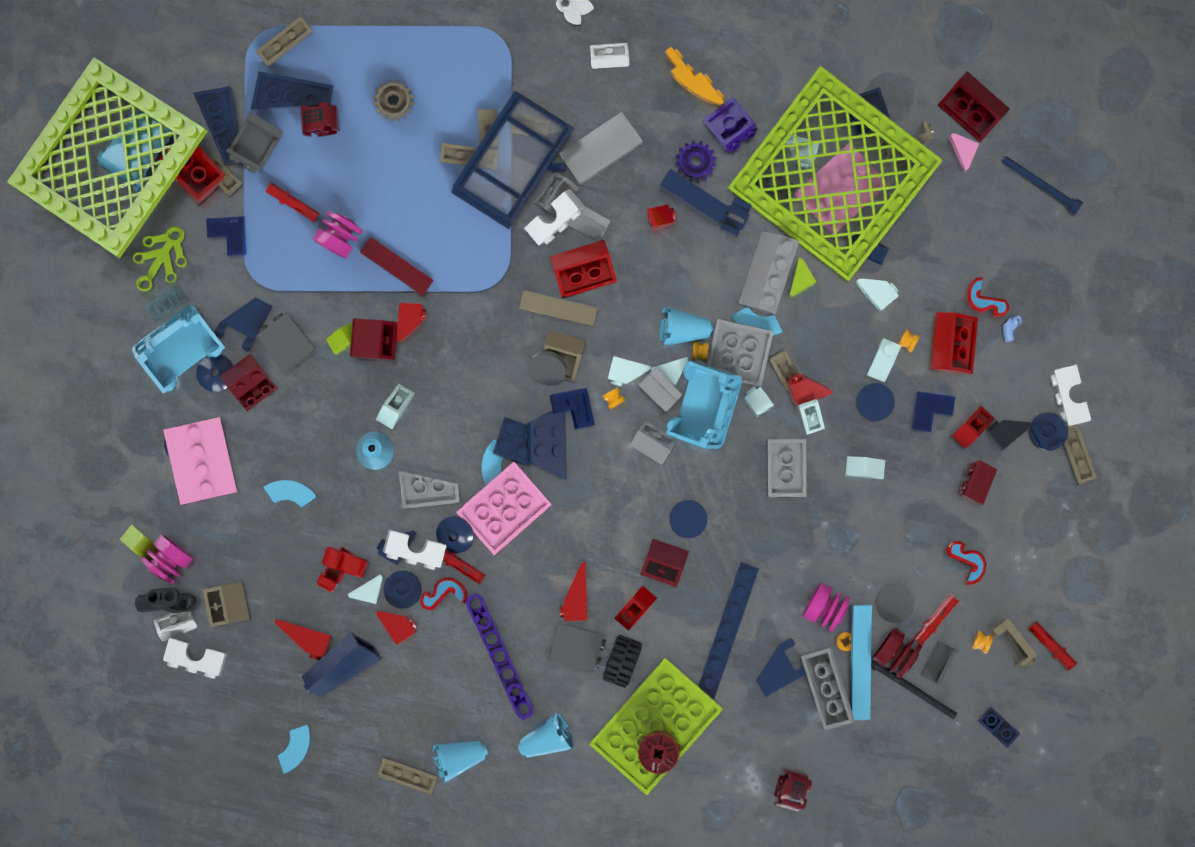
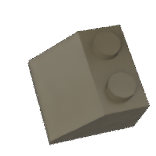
M549 330L543 351L555 352L558 354V357L565 360L567 369L562 380L574 383L586 341Z

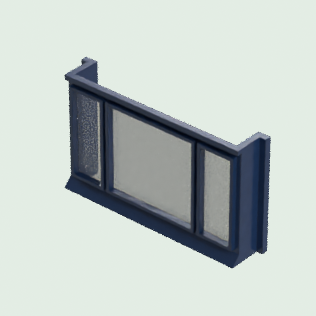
M514 91L453 184L451 193L509 230L515 216L568 135L574 130V127L519 92Z

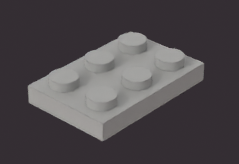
M768 439V497H807L806 439Z

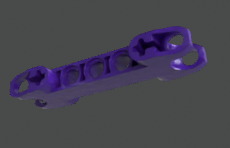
M478 594L467 597V608L516 715L522 720L532 716L533 706L484 599ZM474 598H478L481 601V606L478 609L471 607V601ZM481 618L487 619L486 625L480 623ZM490 633H494L497 636V642L493 645L489 644L486 640L487 635ZM497 651L504 652V661L498 662L495 660L494 655ZM507 668L513 671V677L509 680L505 679L502 675L504 669ZM514 688L520 690L518 695H513L512 691ZM521 704L528 705V714L524 715L519 712Z

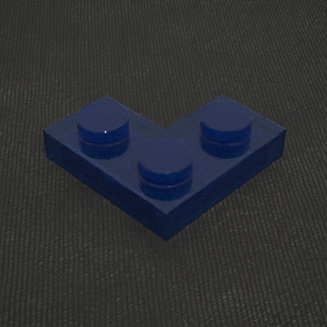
M244 216L206 219L207 238L226 237L227 256L247 255Z
M587 388L549 395L553 414L571 411L575 429L595 425Z
M917 391L912 430L931 432L934 414L953 416L955 397Z

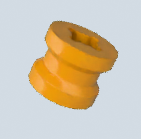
M906 329L898 345L907 348V351L911 353L920 336L917 334L913 335L910 330Z
M693 341L692 360L702 359L707 361L709 342L701 344Z
M618 387L602 396L608 402L610 410L626 401L620 395Z
M979 630L973 641L972 648L981 649L983 653L987 654L992 644L993 636L984 635Z
M842 632L837 636L836 646L840 650H851V633Z

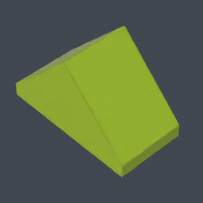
M799 258L797 261L789 297L792 298L816 284L815 278L802 258Z
M352 322L340 327L326 338L335 356L351 347Z
M131 525L120 538L130 550L140 557L145 556L152 560L153 558L147 551L151 550L155 553L159 551L154 546V541L134 525Z

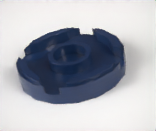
M871 383L859 392L856 406L859 413L865 419L880 421L892 413L895 406V398L887 386L880 383Z
M1046 412L1038 415L1032 422L1033 426L1030 428V436L1037 447L1052 451L1058 449L1066 442L1069 429L1062 416L1053 412Z
M684 500L672 508L669 523L677 535L683 538H693L704 531L707 525V514L700 503L693 500Z
M397 571L386 579L383 591L389 604L393 607L404 609L417 603L420 599L422 588L418 577L413 573Z

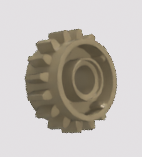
M388 80L386 85L381 83L382 88H376L378 94L373 95V99L377 100V102L373 103V106L379 107L376 113L382 112V119L388 117L389 122L396 118L397 122H399L400 117L406 119V113H412L410 106L415 105L411 102L414 99V95H409L412 91L411 88L406 89V83L404 82L400 85L399 80H396L395 83ZM393 96L399 98V102L396 105L389 104V99Z

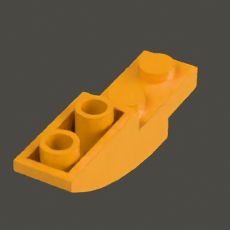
M670 47L665 51V56L675 67L671 70L670 74L684 89L712 105L720 107L724 104L723 99L725 97L719 89L715 90L711 84L713 82L707 74L703 75L700 72L694 76L695 71L689 64H684L681 60L683 56L677 49L673 50Z

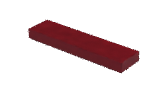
M370 237L360 251L366 258L422 296L425 295L434 282L433 279L372 237Z

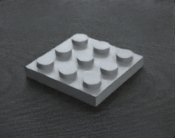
M717 318L707 366L742 377L743 384L761 387L774 331Z

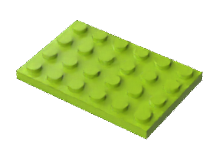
M665 657L589 745L643 793L648 795L666 773L654 774L647 771L641 765L638 758V749L643 738L654 730L671 732L680 744L679 760L724 708ZM656 749L654 755L662 757L663 750L659 751Z

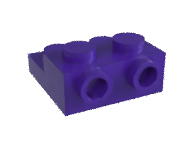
M733 97L703 119L704 124L727 152L737 150L743 140L752 139L758 130L755 122Z

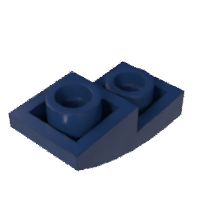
M992 707L978 721L1007 748L1021 735Z

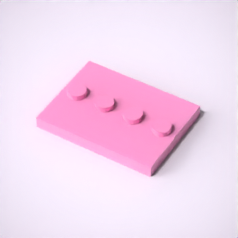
M850 142L841 151L851 150ZM854 152L855 163L866 162V159L860 152ZM851 153L835 155L816 173L819 195L856 190ZM869 164L871 175L879 174L878 171L871 164ZM866 165L856 166L857 176L867 175ZM813 177L806 183L814 182ZM882 177L871 178L872 188L883 187ZM868 178L858 179L859 190L869 189ZM814 185L804 186L805 197L815 196ZM801 188L794 194L796 198L802 197ZM882 190L873 191V196H874V198H875ZM870 192L859 193L861 203L871 201ZM856 193L846 195L847 205L858 204ZM843 195L833 196L834 207L844 206ZM829 197L819 198L820 208L831 207ZM816 198L806 200L807 210L817 209ZM858 207L848 208L849 218H853L859 213ZM845 208L834 210L836 220L846 219ZM831 210L821 211L822 222L833 221ZM812 212L811 214L819 221L818 212ZM836 223L837 232L847 223ZM833 224L823 225L830 234H834Z
M220 417L163 430L180 505L237 492Z
M513 461L459 508L456 513L470 524L477 537L495 555L552 504Z

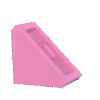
M953 133L949 136L960 166L963 172H965L971 165L979 143Z

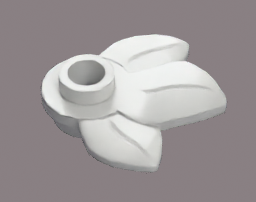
M556 0L558 10L564 12L565 19L575 25L581 24V15L588 14L594 9L588 0H567L569 2L568 6L562 5L564 0Z

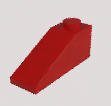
M585 562L581 563L564 600V606H560V617H564V621L587 620Z
M275 619L274 623L304 652L309 653L310 658L320 660L321 657L323 658L327 654L332 635Z

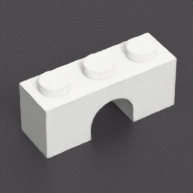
M571 189L563 192L551 203L557 213L555 221L548 219L543 213L538 215L524 228L538 245L543 243L549 244L555 239L554 234L557 231L561 233L569 226L567 224L568 221L571 219L574 221L582 214L581 210L585 206Z
M1077 365L1052 371L1053 375H1050L1052 386H1056L1057 405H1061L1062 412L1060 416L1066 421L1067 426L1091 421L1087 402L1075 403L1069 397L1070 388L1081 384Z
M388 530L383 552L387 554V558L398 560V557L405 558L406 563L416 565L417 562L424 563L425 568L435 570V567H441L446 549L445 544L426 539L424 547L420 551L412 552L407 544L408 534Z
M169 638L163 661L167 662V666L178 668L179 665L186 667L185 671L197 673V670L205 672L204 676L215 679V676H221L227 653L208 648L205 651L204 657L199 661H195L188 654L190 643Z

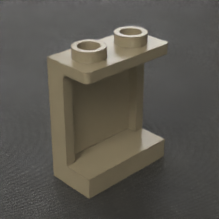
M924 121L919 126L921 135L915 138L922 144L928 145L933 139L934 130L931 124L928 125ZM883 138L880 142L881 146L891 145ZM892 148L882 149L886 159L893 158ZM895 148L896 157L902 155V153Z
M1003 618L989 629L993 636H999L1005 632L1022 653L1023 657L1015 663L1017 667L1027 668L1036 661L1034 657L1037 654L1009 618Z

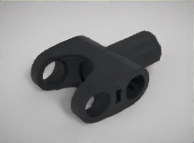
M175 588L151 589L145 595H138L135 599V607L138 612L164 610L171 613L192 611L197 601L193 594L180 593ZM191 598V604L186 607L187 599Z

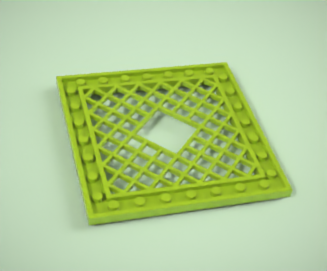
M94 57L7 183L118 258H121L208 131ZM108 90L117 96L109 97ZM104 91L105 99L97 101L96 93ZM92 96L93 102L86 104ZM122 99L130 103V105L123 106ZM118 100L119 108L110 110V102ZM106 103V111L98 113L97 105ZM93 106L94 115L86 116L85 108ZM132 108L133 117L124 119L123 111ZM136 108L144 112V114L136 115ZM81 112L82 118L76 119ZM119 112L120 120L112 122L111 114ZM107 115L108 123L99 125V117ZM146 117V126L138 128L137 120ZM150 117L156 120L158 123L150 125ZM95 119L96 127L87 129L86 121ZM133 121L134 129L126 131L125 123ZM82 122L83 130L75 132L74 124ZM121 124L122 132L113 135L112 126ZM163 125L170 129L172 132L164 134ZM160 127V135L152 137L151 129ZM71 128V134L65 135L68 129ZM109 128V136L101 138L100 130ZM147 130L148 138L139 140V132ZM96 131L97 139L89 141L88 133ZM135 133V142L127 144L126 135ZM84 134L85 142L76 145L75 136ZM173 136L174 144L166 146L165 138ZM122 137L126 170L93 178L89 145ZM72 138V146L64 148L63 140ZM161 139L162 147L153 149L152 141ZM148 142L149 151L141 153L140 144ZM60 143V149L54 151V149ZM136 146L137 154L128 156V148ZM85 147L86 155L78 157L77 149ZM73 150L74 158L65 160V152ZM163 152V160L155 162L154 153ZM61 153V162L53 164L52 155ZM150 155L151 163L142 165L141 157ZM49 158V165L43 166ZM138 158V167L130 168L129 160ZM87 159V168L79 169L78 161ZM74 162L75 171L67 173L66 164ZM62 166L63 174L54 176V168ZM151 167L152 176L144 178L143 169ZM50 169V177L42 179L41 171ZM88 171L89 180L80 182V173ZM139 171L140 179L131 181L130 173ZM127 174V182L119 184L118 176ZM76 175V183L68 185L67 177ZM114 177L115 186L107 188L106 179ZM63 178L64 187L56 188L55 180ZM51 181L52 189H50L43 183ZM102 181L103 189L94 191L93 183ZM140 183L141 192L133 194L132 185ZM89 184L90 192L82 194L81 186ZM128 186L129 195L120 197V188ZM77 187L78 196L69 197V189ZM65 190V198L59 195L57 192ZM116 190V198L108 200L107 192ZM103 193L104 202L95 203V195ZM91 196L92 205L83 207L82 199ZM129 199L130 208L122 209L121 201ZM78 200L79 207L71 203V201ZM117 202L118 211L109 213L108 204ZM105 206V214L97 216L96 208ZM92 209L93 217L85 211ZM118 215L119 223L111 225L110 217ZM106 218L107 226H105L98 220Z
M820 66L728 188L849 281L943 159L827 69ZM824 93H825L828 97H830V98L820 99V98L823 96ZM831 101L832 111L821 112L820 102ZM834 101L843 107L844 110L835 111ZM817 103L818 113L809 114ZM846 112L847 123L837 124L835 114ZM849 113L860 121L850 122ZM832 114L834 125L823 126L822 115ZM819 116L820 126L810 128L808 117ZM806 119L807 128L797 129L803 120ZM861 124L862 135L852 136L851 125ZM864 124L875 133L865 134ZM848 126L849 136L838 138L837 127ZM834 128L835 138L825 139L824 129ZM821 129L822 140L812 141L810 131ZM807 131L808 142L798 143L797 132ZM794 134L795 143L786 144ZM876 136L877 147L867 148L866 137ZM880 137L891 145L881 146ZM863 138L864 148L854 149L852 139ZM849 139L851 150L840 151L839 141ZM836 141L837 152L827 153L825 142ZM822 143L824 153L813 155L812 144ZM809 145L810 155L800 156L799 146ZM795 146L797 157L787 158L785 148ZM892 148L893 158L882 159L881 149ZM895 148L906 157L896 158ZM782 149L783 159L774 160ZM878 149L879 160L869 161L868 151ZM865 151L866 162L855 163L854 152ZM851 153L856 190L819 195L814 158ZM811 158L812 169L802 170L800 159ZM907 159L908 170L898 171L896 161ZM797 160L799 170L788 172L787 161ZM910 160L915 163V165H914V167H913L912 169H911ZM893 161L895 172L884 173L883 162ZM784 162L785 172L775 173L774 163ZM880 163L881 173L871 175L869 164ZM771 164L772 174L762 175ZM866 165L867 175L857 176L856 166ZM813 172L814 182L803 183L802 173ZM799 173L800 184L790 185L789 174ZM908 173L899 185L898 174ZM786 175L787 185L777 187L776 176ZM895 175L896 185L886 186L885 176ZM772 177L774 187L763 188L762 178ZM882 177L883 187L872 188L871 178ZM868 178L869 189L859 190L858 179ZM758 180L760 182V187L756 185V182ZM814 185L815 196L805 197L804 186ZM801 187L802 197L792 198L791 188ZM787 188L789 199L779 200L777 190ZM896 188L890 198L887 199L886 189ZM774 190L775 198L765 191ZM883 190L884 200L874 202L873 191ZM870 192L871 202L861 203L859 193ZM856 193L858 204L847 205L846 195ZM843 195L844 206L834 207L833 196ZM829 197L831 207L820 208L819 198ZM816 198L817 209L807 210L806 200ZM803 200L804 211L794 212L792 201ZM789 202L790 210L781 203ZM884 204L883 207L876 214L875 205ZM872 205L873 216L862 217L861 206ZM858 207L859 217L849 218L848 208ZM845 208L846 219L836 220L834 210ZM831 210L833 221L822 222L821 211ZM818 212L819 222L809 223L808 213ZM796 214H805V222ZM872 219L864 230L863 220ZM860 220L861 231L851 232L849 221ZM846 222L848 232L837 234L836 223ZM833 224L834 234L824 235L823 225ZM820 225V233L811 226ZM861 234L852 245L851 235ZM848 235L849 246L839 247L838 236ZM835 237L836 246L826 238ZM843 249H849L847 253L842 251Z

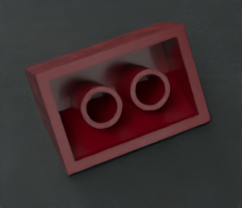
M968 71L938 104L979 142L988 135L1010 110L1008 106Z

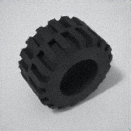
M619 635L615 640L603 673V680L626 688L639 658L642 643Z

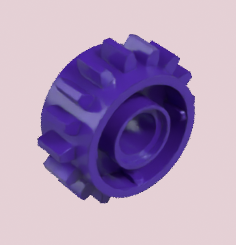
M692 140L691 145L685 143L684 149L679 148L681 155L676 154L675 157L679 159V161L675 162V166H680L677 172H683V177H689L690 182L693 179L700 182L702 177L704 180H707V174H713L711 168H716V165L712 163L717 160V157H712L714 150L709 151V144L704 146L702 141L699 144H695V141ZM693 157H698L701 160V164L694 166L690 160Z

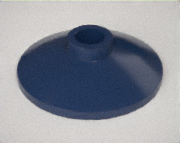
M221 354L217 357H204L199 362L196 370L199 384L211 392H220L227 389L220 375L230 369L233 364L227 357ZM213 369L218 370V374L216 376H212L211 371Z
M451 516L439 523L436 537L439 543L446 545V550L451 553H462L472 545L474 533L466 520ZM450 535H454L456 540L452 539Z

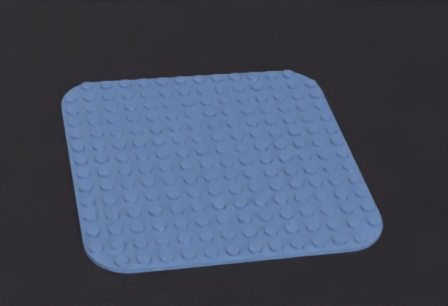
M275 26L261 32L250 44L245 58V121L249 112L283 131V136L260 173L256 171L252 173L244 168L243 257L251 277L263 287L274 291L416 292L360 253L367 241L372 237L433 279L434 282L427 292H478L497 284L507 272L511 260V227L508 230L451 193L453 184L465 166L440 163L442 143L478 147V110L497 109V114L499 115L512 95V59L504 40L495 32L479 26H309L313 33L268 67L256 51L287 26ZM258 71L334 85L331 105H336L338 108L340 132L337 131V134L318 137L314 133H311L312 137L303 136L300 107L252 110ZM388 80H391L392 83L399 80L400 85L405 82V88H411L412 90L409 95H414V99L411 102L415 105L410 106L412 113L407 112L406 119L400 117L399 122H397L396 118L392 119L391 122H389L388 117L382 119V112L376 113L379 107L373 106V103L377 102V100L373 99V95L378 94L376 88L381 89V83L386 85ZM396 96L389 99L390 105H396L399 102V98ZM507 121L498 134L499 148H489L491 150H499L497 170H482L511 188L512 132H510L511 123ZM473 172L464 188L505 214H508L511 210V195ZM270 183H274L284 191L288 190L292 196L320 212L315 223L287 205L280 204L279 200L265 193ZM328 211L349 218L363 230L361 235L352 232V235L358 238L357 242L348 239L347 243L351 245L353 250L347 259L338 256L312 240L318 228L327 231L328 227L322 222L323 219L329 222L333 221L326 216Z

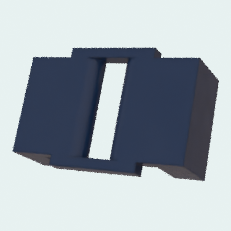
M735 197L731 206L729 205L727 212L729 211L745 219V221L741 223L727 217L726 221L722 223L720 230L737 237L740 230H743L752 205Z

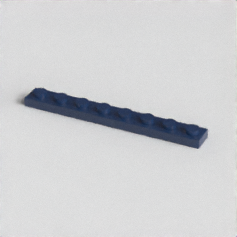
M742 562L737 571L698 685L712 699H715L759 570L757 567Z

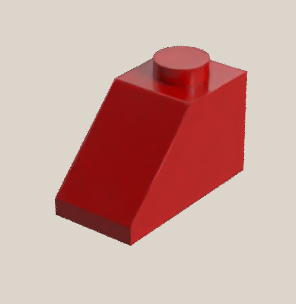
M668 204L647 209L646 213L653 232L674 225V219L677 218L674 208H670Z
M399 303L397 342L402 343L422 325V320H426V309H423V304Z
M795 374L790 377L791 379L786 380L791 401L796 406L832 394V391L826 385L804 374Z
M980 406L952 436L967 448L995 418L985 408Z
M642 586L614 619L629 631L657 597Z
M382 611L375 613L396 645L416 633L415 628L417 625L412 618L408 619L403 615Z

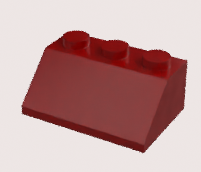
M197 146L175 178V181L199 205L215 190L226 175ZM163 155L158 158L159 161L163 160Z
M605 240L550 256L562 298L617 282Z
M936 312L931 359L932 370L973 374L978 317L955 312Z

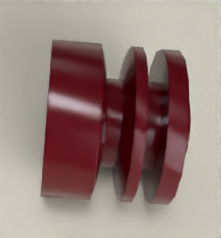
M894 627L882 642L872 660L882 667L890 661L892 664L889 672L892 673L898 667L899 669L895 676L900 679L912 668L918 659L922 645L917 643L911 649L915 640L910 639L904 644L903 640L906 634Z
M666 730L649 732L643 738L638 749V758L641 765L647 771L654 774H663L670 771L676 765L680 755L678 739ZM656 749L659 751L663 750L662 757L654 755Z

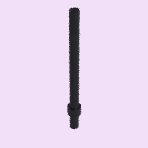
M871 658L872 670L879 671L950 718L954 719L957 712L901 677L899 679L895 676V672H889L887 667H882Z

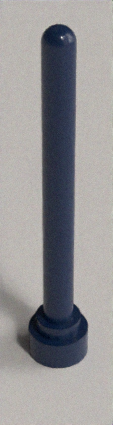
M1007 156L1003 157L1002 162L1066 204L1069 211L1074 215L1084 203L1078 198H1069Z

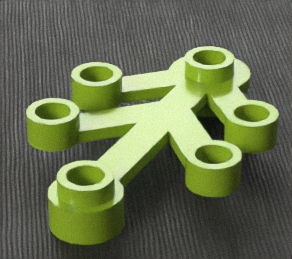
M171 226L166 230L165 234L144 237L143 244L147 248H152L155 243H166L161 249L144 253L136 252L133 255V261L137 264H142L145 260L156 258L147 274L137 279L136 285L139 290L147 292L152 288V279L162 263H164L166 271V281L170 284L176 283L178 277L174 273L169 254L173 246L177 256L175 260L176 265L183 268L188 263L181 246V242L185 237L181 227ZM174 232H177L179 234L178 238L176 239L172 238V234ZM152 239V244L146 245V240ZM137 255H142L141 261H136ZM180 258L185 260L183 265L178 264ZM171 274L175 276L173 281L168 280V276ZM143 281H148L146 288L142 287Z

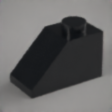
M996 420L988 427L990 431L987 432V435L1002 451L1033 425L1031 422L1010 420L998 422Z

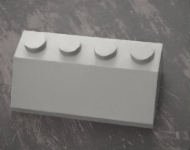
M761 232L738 304L775 316L799 244L798 240L783 235Z
M825 648L801 656L824 730L854 723L855 720L832 648Z

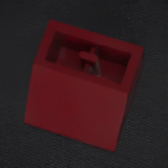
M353 318L350 357L395 360L397 322Z
M251 353L220 375L227 388L246 411L277 389Z
M980 460L970 463L966 471L968 475L967 480L962 481L958 491L961 492L960 497L982 506L998 469Z
M652 539L640 575L677 587L689 551Z

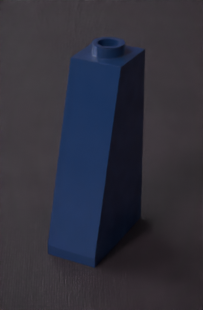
M669 169L660 184V191L717 225L720 222L724 223L730 214L727 212L729 206L672 169Z
M350 632L302 676L305 683L304 688L310 694L314 693L321 697L375 664L381 657L374 645Z

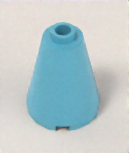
M664 307L662 314H665L664 320H660V341H664L662 345L708 339L710 335H713L714 324L711 323L710 319L674 308Z
M373 431L364 434L356 445L357 459L368 469L377 470L386 467L394 455V446L391 439L381 432ZM373 445H375V447H376L375 451H374V452H370V451H369L370 447L373 446Z
M560 713L554 714L520 739V744L518 745L520 753L526 757H533L574 748L573 736L571 733L568 734L566 728L569 726Z
M480 741L436 744L432 746V752L436 751L437 754L436 757H433L440 778L444 777L443 782H448L485 760V755L488 754L485 744H481Z

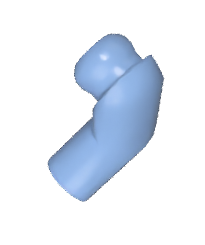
M1011 315L1003 323L1005 342L1014 341L1013 330L1022 322L1019 315Z

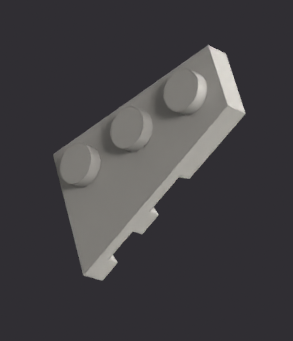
M399 471L402 509L460 503L457 483Z

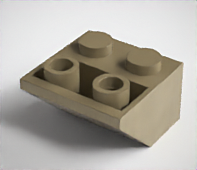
M243 582L202 590L210 628L250 620Z

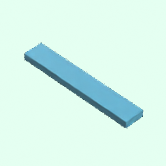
M870 604L851 605L850 707L854 720H870L872 605Z

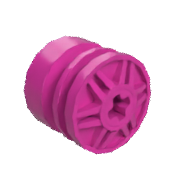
M328 211L326 216L333 221L329 222L323 219L322 222L328 227L327 231L318 228L312 240L338 256L347 259L353 250L351 245L347 243L348 239L357 242L358 238L352 235V232L361 235L363 230L349 218Z
M161 534L154 542V546L159 550L158 553L148 550L147 553L153 559L150 560L143 556L141 561L156 577L173 585L176 580L170 573L179 577L180 573L175 567L178 565L185 569L193 558L181 547Z
M821 582L813 594L803 614V618L814 623L820 616L823 618L820 627L824 628L829 621L830 624L827 630L832 633L843 620L851 597L846 595L842 602H840L839 599L842 593L839 591L834 598L831 597L833 588Z

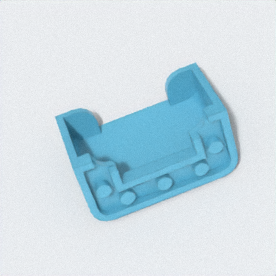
M136 108V115L144 114V112ZM146 117L137 120L138 128L146 126ZM150 117V125L158 123L156 120ZM133 121L125 123L126 131L134 129ZM163 125L164 134L172 132L170 129ZM160 127L151 129L152 137L160 135ZM147 130L139 132V140L148 138ZM135 133L126 135L127 144L135 142ZM122 137L113 139L107 149L102 150L97 157L99 160L98 165L111 174L126 170ZM166 137L165 144H169L171 140L169 139V137ZM161 139L152 141L153 149L162 147ZM148 142L140 144L141 153L149 151ZM136 146L128 148V156L137 154ZM160 152L154 153V159H156ZM150 155L141 157L142 165L151 163ZM138 158L129 160L130 168L138 167ZM149 168L143 169L144 177L146 176L145 173ZM139 171L130 173L131 181L140 179ZM127 174L118 176V179L126 183ZM141 184L132 185V189L137 192Z
M192 304L185 307L140 340L132 348V352L143 369L162 393L176 387V377L206 355L208 357L219 356L225 347L197 308Z
M688 361L683 369V374L689 382L679 416H675L668 421L666 434L705 449H719L726 439L742 385V377L734 373Z

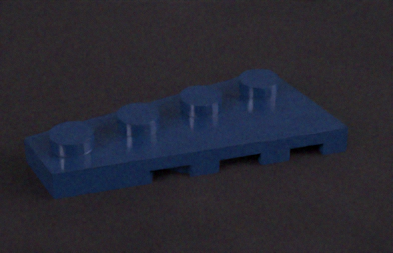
M258 71L251 109L290 108L305 105L318 106V103L329 102V105H331L334 85Z
M231 86L194 92V97L224 164H234L235 162L228 159L229 155L226 153L239 133Z

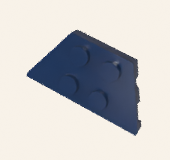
M559 405L552 411L546 412L539 418L527 423L528 462L540 466L543 470L555 474L560 479H566L565 405Z

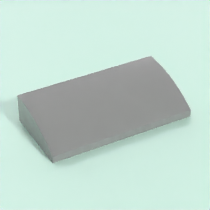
M621 112L558 155L580 186L642 145L643 141Z

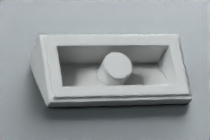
M628 43L590 45L591 68L629 66Z
M192 611L169 613L153 620L161 641H166L169 638L197 628Z

